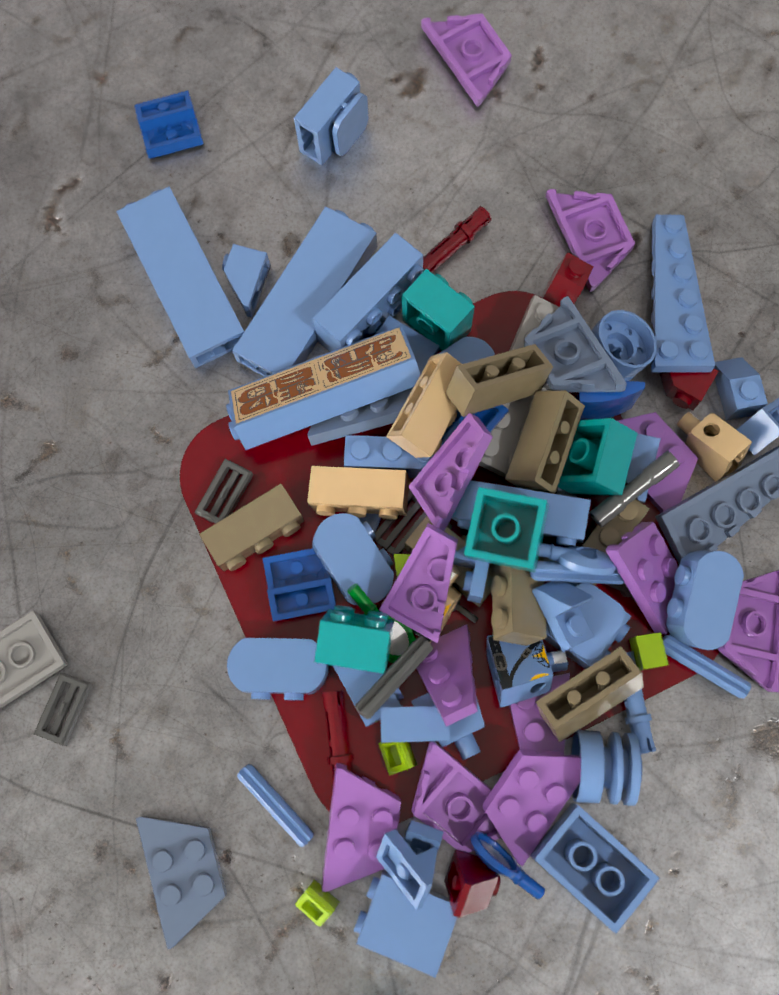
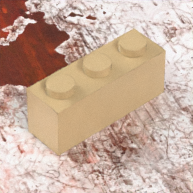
M447 352L431 356L386 437L415 458L431 457L441 447V438L444 432L455 421L457 416V408L446 395V391L456 366L462 363Z
M311 466L307 503L317 514L323 516L335 515V512H347V514L358 518H364L366 513L379 514V517L383 519H397L398 515L407 516L410 478L406 470Z

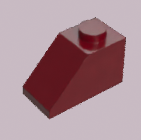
M567 252L554 270L541 298L560 307V301L564 297L569 296L573 304H575L594 266Z
M713 369L711 373L659 372L666 396L671 398L678 407L683 409L689 408L693 411L704 398L719 371Z
M458 850L454 851L444 882L452 914L455 917L461 918L488 909L492 896L495 897L499 891L500 876L486 866L478 856Z

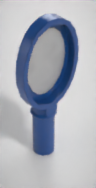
M476 831L471 836L470 840L473 849L486 866L494 872L508 877L515 885L520 886L534 898L540 899L543 897L545 888L528 876L499 843L480 831Z

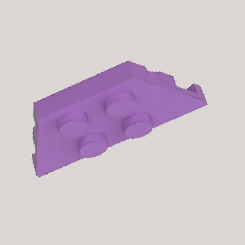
M470 14L466 17L458 15L447 16V21L430 22V18L422 19L421 28L477 107L480 106L511 63L512 54L483 14Z
M556 189L547 190L545 197L572 255L594 266L586 282L589 292L594 291L631 252L635 242L612 194H588L587 192L574 191V194L570 195L558 194Z
M656 412L619 420L618 422L636 431L638 434L661 438L656 459L666 451H669L680 464L667 477L648 489L647 498L661 513L681 502L698 457Z
M641 522L634 527L632 532H627L621 537V543L607 546L606 552L654 633L661 632V634L667 635V606L673 596L675 587L674 576L678 565L655 523Z
M779 570L743 580L730 639L718 648V651L767 692L778 693Z
M430 741L411 809L413 815L424 824L443 831L442 839L456 850L465 853L474 851L470 838L476 831L485 833L495 841L502 838L482 806L492 789L435 741Z
M519 749L483 802L482 806L519 865L523 866L579 785L581 777V752L580 755H563L561 751L539 753L536 750Z
M336 763L321 883L322 892L331 891L385 869L376 856L385 833L398 829L401 806L399 796L387 789L377 787L375 782L364 776L361 778L348 771L347 767L342 763Z

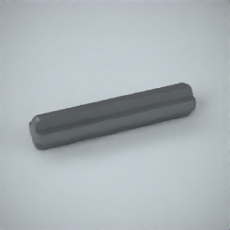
M418 636L356 703L355 709L365 719H370L433 650L431 643L423 636Z

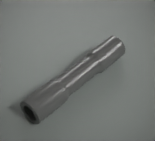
M666 451L648 465L640 475L624 486L622 495H610L589 512L590 516L602 528L652 485L658 484L680 466L678 460L672 453Z

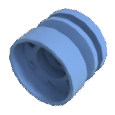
M625 310L611 311L603 316L592 329V332L625 381L633 379L636 374L653 361L656 355L657 342L652 329L642 318L632 312Z
M576 731L573 735L571 755H580L581 752V777L579 785L572 793L574 802L599 804L603 789L606 788L610 804L618 805L621 799L623 805L635 806L639 798L642 781V758L636 734L624 733L621 738L618 732H610L606 747H604L600 731Z

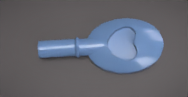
M541 543L540 557L558 561L559 564L568 569L591 575H610L616 570V566L609 555L600 550L583 546L566 548L555 546L554 544Z

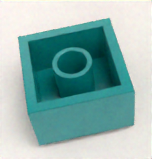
M425 269L402 294V321L419 334L438 344L441 352L471 332L475 308L472 300L462 292L457 293L453 290L447 280L440 274L436 273L434 275L428 269Z
M613 418L580 420L557 487L573 495H622L637 432Z
M478 487L464 555L468 559L535 572L549 508L548 500Z
M335 606L334 610L329 609L320 620L314 662L384 674L389 660L395 620L388 619V614L378 611H368V615L354 613L355 609L347 606Z

